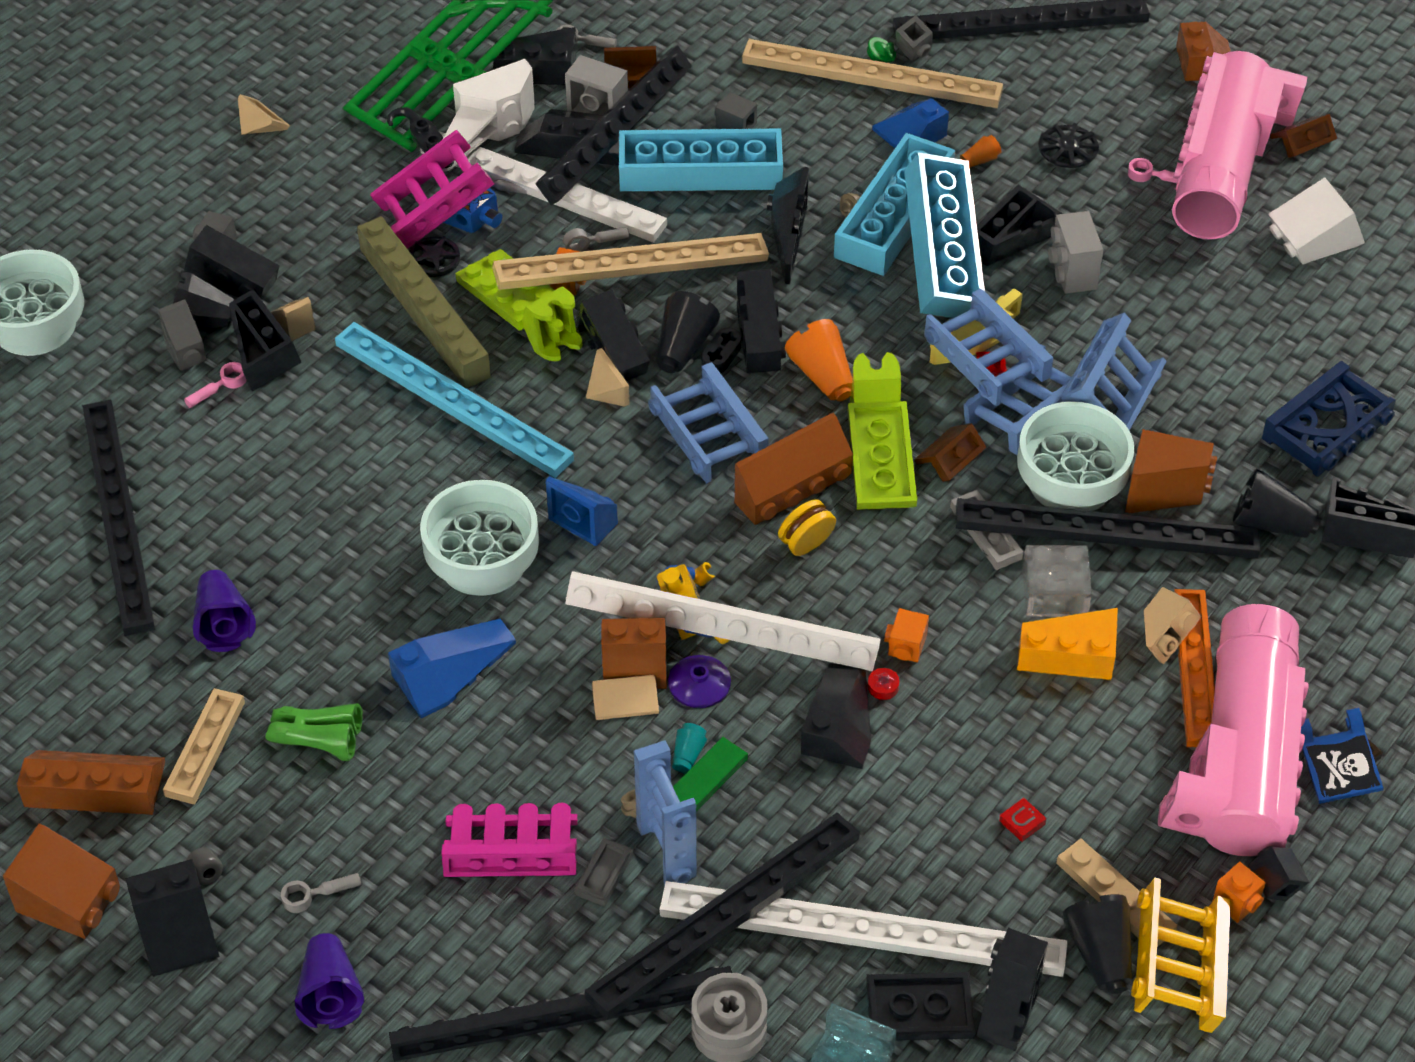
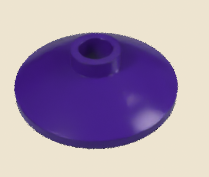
M694 655L680 660L673 666L669 673L668 686L672 696L683 705L693 708H706L716 705L727 696L731 687V676L727 667L721 661L710 656Z

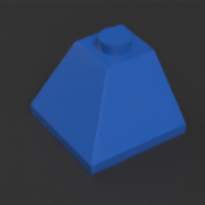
M929 98L913 103L874 124L872 130L893 148H896L905 133L935 143L947 136L949 112L934 99Z
M552 477L546 479L549 520L594 546H597L618 524L617 504L610 498Z

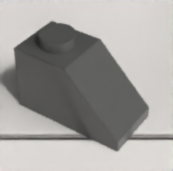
M185 299L159 309L158 312L166 348L179 370L182 371L207 361L202 338Z

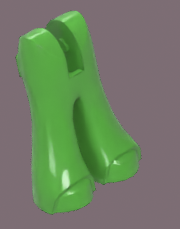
M358 703L320 709H299L283 706L282 708L273 709L270 719L271 723L268 726L265 738L269 742L317 748L332 754L341 761H350L355 754V735L361 731L363 711Z

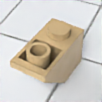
M1162 587L1144 609L1146 646L1160 663L1165 664L1202 616L1188 599Z

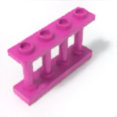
M458 130L453 131L370 194L383 211L390 209L397 221L391 226V229L407 249L415 241H419L494 185L491 177L478 162L472 166L464 153L471 146ZM456 160L463 173L449 182L442 169ZM434 177L441 190L428 199L421 185ZM412 193L419 206L406 215L399 201Z

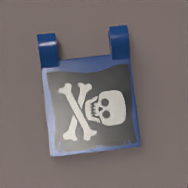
M1359 708L1346 710L1348 718H1345L1348 731L1313 737L1309 718L1305 719L1301 727V734L1305 736L1302 751L1319 804L1383 791L1384 789Z

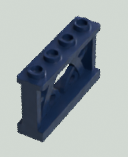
M1343 361L1337 363L1266 419L1262 434L1264 441L1270 445L1273 443L1278 445L1310 468L1312 474L1316 477L1325 470H1332L1340 458L1344 455L1349 456L1363 440L1368 441L1376 429L1381 425H1388L1395 415L1393 409L1396 399L1391 396L1388 398L1349 371L1350 366ZM1331 398L1334 402L1330 404L1326 401ZM1357 402H1365V403H1367L1368 405H1366V404H1357V405H1355L1354 403H1357ZM1369 405L1374 408L1369 414L1362 411L1368 409ZM1343 409L1346 427L1339 429L1316 428L1318 418L1314 410L1338 411ZM1304 418H1308L1311 421L1309 427L1306 426L1307 422H1302ZM1308 440H1313V448L1315 450L1319 445L1325 446L1326 448L1320 453H1317L1310 447H1308L1306 445V442Z

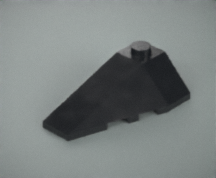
M803 167L776 183L774 194H769L767 201V211H771V224L785 284H791L808 209V167Z

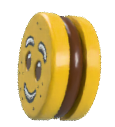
M810 500L797 507L786 517L778 530V537L784 544L788 545L793 555L802 556L820 546L830 536L835 528L836 518L820 500Z

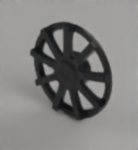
M1073 123V125L1054 124L1052 128L1041 133L1038 144L1041 155L1048 162L1064 168L1085 166L1096 158L1099 151V144L1094 136V132L1078 127L1076 123ZM1063 131L1071 132L1069 136H1066ZM1057 132L1060 138L1052 136L1051 134ZM1076 132L1083 134L1077 138L1074 137ZM1086 139H1090V141H1091L1092 143H1080V142H1081V141H1084V140H1086ZM1045 140H1049L1056 143L1043 145ZM1080 148L1092 149L1094 152L1091 156ZM1057 149L1058 152L1052 158L1045 153L1048 150ZM1079 154L1086 161L1075 163L1074 157ZM1061 156L1069 158V164L1061 163L1057 160Z

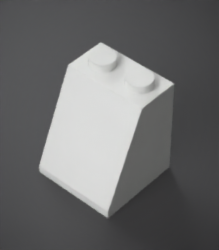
M1326 178L1321 179L1268 214L1272 222L1269 228L1277 240L1282 238L1285 242L1283 246L1290 257L1296 256L1302 264L1349 250L1365 243L1355 213Z

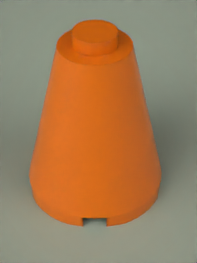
M830 319L814 321L807 325L809 330L803 334L798 330L788 339L785 344V351L788 357L830 400L844 401L851 396L852 375L838 327Z

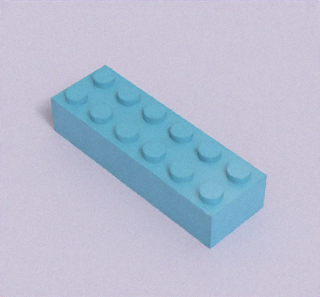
M781 128L619 130L620 192L775 190L776 183L783 180Z
M905 133L835 233L834 258L884 276L911 237L904 170L918 152L955 159V150Z
M918 152L904 172L920 313L955 318L970 310L972 292L980 288L984 290L969 161Z

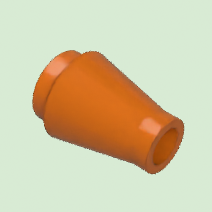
M993 135L983 136L965 153L960 155V160L969 161V169L973 166L996 160L1002 152L1000 144Z

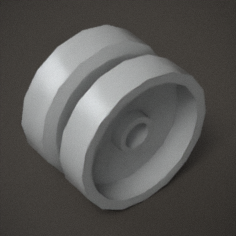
M720 973L707 978L697 987L692 997L691 1011L692 1038L697 1049L707 1058L716 1062H742L754 1056L761 1049L767 1033V998L762 988L753 979L739 973Z

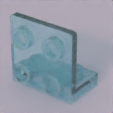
M832 1003L826 1014L825 1033L810 1062H889L895 1048L896 1030Z

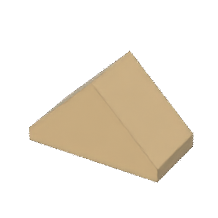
M309 297L292 301L271 311L292 341L315 330Z

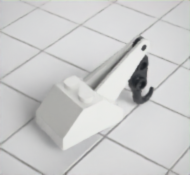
M526 59L453 84L456 115L444 138L453 131L458 130L471 146L464 153L467 156L487 139L501 141L520 134V131L526 127L535 108L532 67ZM396 108L387 116L389 126H393L394 118L398 116L407 117L410 121L411 135L424 153L444 139L431 121L419 116L411 108ZM456 160L442 170L449 171L453 169L457 164Z

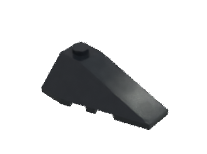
M830 662L812 701L802 729L801 754L863 769L871 745L866 670Z

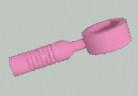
M1136 158L1129 163L1128 176L1133 181L1146 182L1152 176H1157L1162 181L1178 182V179L1173 178L1174 172L1168 170L1155 171L1153 170L1152 163L1147 159ZM1134 169H1146V172L1135 171Z
M229 362L222 366L220 370L221 380L216 383H209L184 399L186 405L189 408L196 406L217 393L222 385L232 389L243 386L247 380L242 371L241 363ZM232 372L240 373L235 378L226 377Z

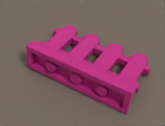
M497 803L489 805L486 808L485 815H473V809L470 805L459 804L453 809V815H446V827H452L451 840H444V844H442L444 877L577 875V839H570L571 825H577V814H571V808L566 803L553 805L551 814H538V807L535 804L525 803L519 807L518 814L506 815L505 807ZM505 826H518L517 839H505ZM538 826H550V839H538ZM472 827H485L484 840H472Z

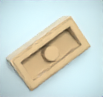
M654 675L592 682L596 720L659 714Z

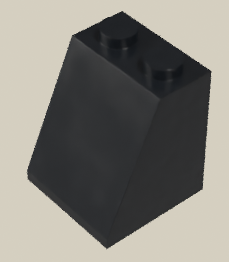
M193 859L125 878L153 977L220 957Z

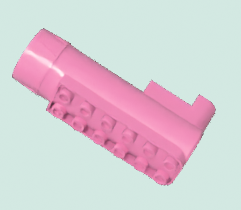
M1233 51L1225 54L1214 52L1212 57H1206L1203 72L1207 74L1202 73L1196 90L1197 93L1192 105L1193 109L1190 113L1188 127L1178 160L1183 161V163H1177L1173 178L1178 179L1172 208L1173 218L1183 231L1201 239L1223 238L1237 228L1247 199V189L1255 155L1263 156L1274 123L1287 127L1293 124L1307 82L1306 76L1269 67L1262 58L1243 51Z
M1249 604L1237 607L1224 616L1221 623L1220 643L1216 653L1217 673L1212 723L1190 758L1189 773L1178 772L1172 787L1160 803L1158 826L1205 838L1214 848L1236 856H1258L1261 850L1269 846L1285 848L1289 835L1295 834L1299 822V817L1294 815L1295 807L1298 805L1301 794L1300 788H1297V780L1301 775L1303 762L1299 761V753L1302 751L1305 736L1301 734V727L1305 722L1307 713L1306 708H1303V701L1308 692V682H1304L1305 668L1298 667L1299 625L1296 619L1288 612L1270 605Z

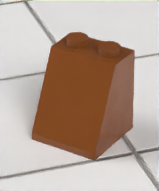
M1142 429L1125 512L1137 513L1200 505L1203 493L1210 494L1213 476L1208 475V473L1214 474L1217 456H1212L1214 443Z
M665 618L602 619L603 680L654 675L656 688L667 689Z
M42 824L37 825L3 875L17 913L86 939L92 929L99 925L103 911L109 902H113L116 899L120 890L115 868Z

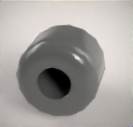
M198 848L186 859H193L200 885H210L222 874V862L210 848Z

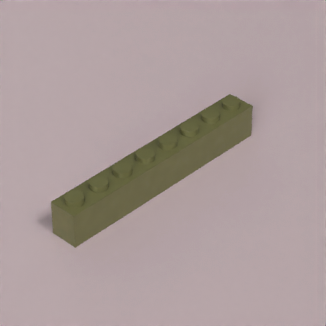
M381 216L357 226L361 252L464 388L467 389L491 378L489 354L384 218Z

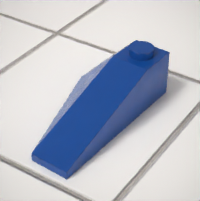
M501 618L415 639L388 652L391 675L420 718H423L451 704L456 699V694L466 685L470 686L476 680V675L486 666H492L516 644V639Z

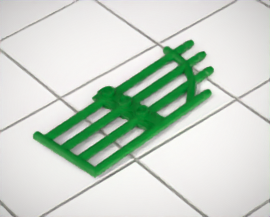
M452 0L342 109L400 146L413 152L417 147V143L413 141L414 138L411 135L410 128L404 134L395 130L406 118L405 116L394 118L393 126H389L387 122L380 121L377 117L428 67L437 73L402 107L414 110L446 78L454 83H458L486 73L484 69L539 15L551 16L553 10L548 6L554 0H539L538 2L530 0H474L465 3L467 0ZM488 8H502L456 54L447 49ZM517 8L528 11L475 64L465 60ZM467 14L438 43L429 38L449 18ZM409 57L419 61L371 109L366 112L359 108ZM453 86L421 117L432 122L454 100Z

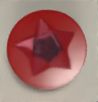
M878 668L872 671L868 677L869 693L880 700L893 698L899 691V676L888 668Z

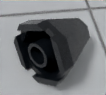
M182 270L180 277L185 278V282H178L173 304L185 299L197 328L227 327L228 322L232 321L229 303L234 301V298L197 275Z

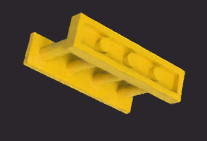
M1154 878L1146 889H1141L1137 898V907L1140 908L1137 972L1131 989V995L1135 997L1134 1011L1141 1013L1152 999L1196 1011V1014L1199 1015V1030L1212 1033L1226 1018L1230 899L1217 896L1208 907L1206 906L1204 909L1160 897L1161 879ZM1159 910L1200 922V925L1203 926V937L1200 938L1159 926ZM1157 940L1198 951L1199 955L1202 956V966L1197 967L1157 955ZM1156 969L1196 980L1198 985H1201L1200 997L1155 985Z

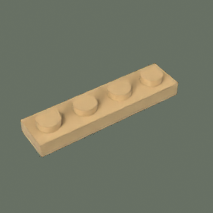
M213 689L163 788L165 797L196 804L245 704L243 695Z
M1079 839L1057 857L1056 864L1098 902H1101L1100 896L1119 894L1126 896L1130 905V929L1139 939L1140 908L1137 907V898L1140 891L1083 839ZM1159 910L1158 925L1176 930L1177 924ZM1157 940V947L1164 941Z

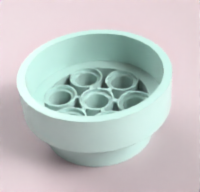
M21 250L1 256L0 346L13 354L34 356L50 352L63 345L73 334L76 322L84 308V296L75 267L64 257L44 250Z
M1084 402L1055 403L1035 412L1024 424L1020 434L1017 465L1022 479L1028 485L1034 497L1044 506L1094 511L1116 496L1128 482L1134 456V441L1126 425L1116 415L1102 407Z
M473 480L453 485L431 500L421 518L422 547L427 564L436 575L445 580L452 588L465 594L486 596L508 589L520 579L523 572L533 562L538 551L539 534L535 508L530 500L518 489L498 481Z

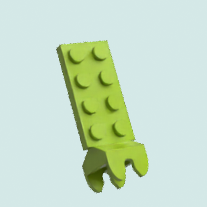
M502 249L490 253L488 256L455 273L456 280L461 286L517 330L525 329L534 352L548 361H560L561 352L558 348L560 345H566L570 349L577 350L583 347L582 338L576 331L572 310L575 307V298L566 288L562 286L554 290L549 285L498 289L492 269L493 261L513 259Z
M886 352L882 358V367L878 370L871 368L870 360L864 353L859 354L853 364L852 389L847 411L851 451L853 453L852 464L857 510L917 507L907 401H901L899 362L889 352Z

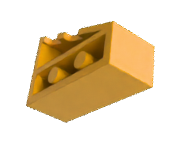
M1118 608L1022 623L1017 670L1111 680L1116 658Z

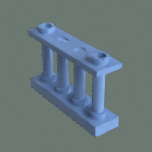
M982 288L972 292L969 311L943 324L932 314L926 316L924 335L928 343L934 345L979 390V393L994 406L1000 404L1002 386L1017 378L1031 373L1043 382L1051 377L1053 357ZM974 320L979 321L985 327V329L960 342L951 334V332ZM991 338L998 339L1004 345L978 359L968 351ZM1010 355L1015 356L1021 362V364L996 377L986 369V367Z
M1124 312L1103 321L1060 398L1064 402L1080 401L1106 409L1094 395L1093 389L1097 384L1118 408L1116 416L1130 431L1155 382L1160 379L1161 371L1167 361L1164 358L1150 363L1145 360L1126 338L1125 331L1131 319ZM1117 346L1139 369L1136 378L1132 376L1115 356ZM1107 365L1129 389L1125 398L1104 375V369Z
M1020 361L1017 362V363H1016L1014 366H1012L1011 368H1013V367H1015V366L1021 364V362H1020ZM1052 367L1050 379L1063 385L1054 392L1031 381L1036 377L1031 373H1027L1002 386L1000 404L1002 403L1024 416L1014 423L993 412L992 410L997 406H994L987 398L978 393L964 404L965 424L972 423L974 425L983 419L1007 432L1009 451L1017 455L1020 434L1026 421L1038 410L1055 403L1064 402L1060 397L1072 377ZM1021 388L1043 400V402L1038 406L1031 407L1011 395Z
M712 362L702 366V379L699 380V383L664 397L656 385L650 387L651 399L648 400V405L651 413L660 418L690 460L693 472L696 475L700 474L706 484L711 482V465L745 451L747 453L751 452L753 455L769 445V438ZM701 394L709 395L713 400L709 404L679 416L672 408L674 405ZM715 413L723 414L727 419L726 422L691 435L686 428V425ZM730 432L737 433L741 438V441L707 455L699 446Z
M666 740L634 750L637 827L641 836L650 832L655 833L663 849V882L665 885L666 881L687 883L692 878L697 877L696 802L694 798L682 802L679 801L671 784L670 749Z

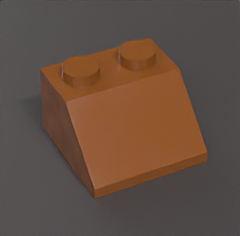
M1207 22L1180 23L1176 49L1185 81H1199L1202 73L1207 74L1203 72L1206 57H1212L1214 52L1219 54L1231 52L1227 39Z

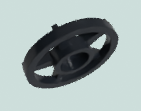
M433 236L415 241L409 250L413 256L420 249L423 255L415 259L418 264L425 263L428 267L435 268V270L423 269L428 277L444 276L452 272L460 262L458 246L445 236ZM437 243L435 246H426L427 244ZM443 246H449L454 252L444 251ZM446 259H454L449 266L439 269V266L443 265Z

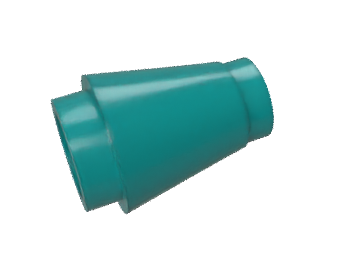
M684 723L681 729L677 730L672 763L674 770L687 773L693 767L707 743V738L705 737L707 732L701 726L693 723Z

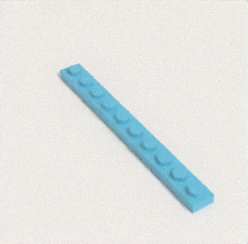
M353 322L335 337L336 346L552 477L556 478L574 461V453L356 322Z

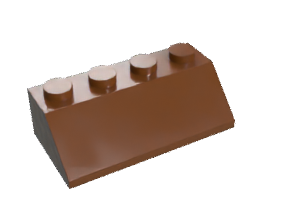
M831 413L735 463L734 503L754 525L773 518L777 513L796 506L803 499L822 492L826 487L837 481H842L852 474L853 453L837 416Z
M37 750L24 758L17 788L24 807L153 815L165 766V757Z

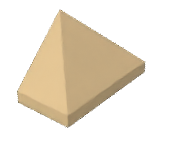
M241 94L238 97L241 135L288 130L290 125L259 100Z
M603 348L598 349L586 398L624 407L630 405L628 383Z

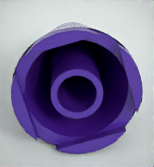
M209 570L200 576L192 624L193 634L198 643L200 641L205 645L206 649L215 652H227L237 649L241 646L243 640L247 637L250 639L256 629V619L252 609L227 574L221 570Z
M330 933L318 934L312 937L307 944L295 996V1012L300 1021L310 1027L318 1028L317 1024H329V1029L346 1026L360 1016L364 1003V992L341 940L336 935Z

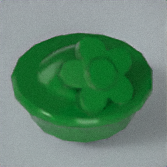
M879 37L870 38L867 54L871 60L885 63L895 60L896 52L893 42H887Z

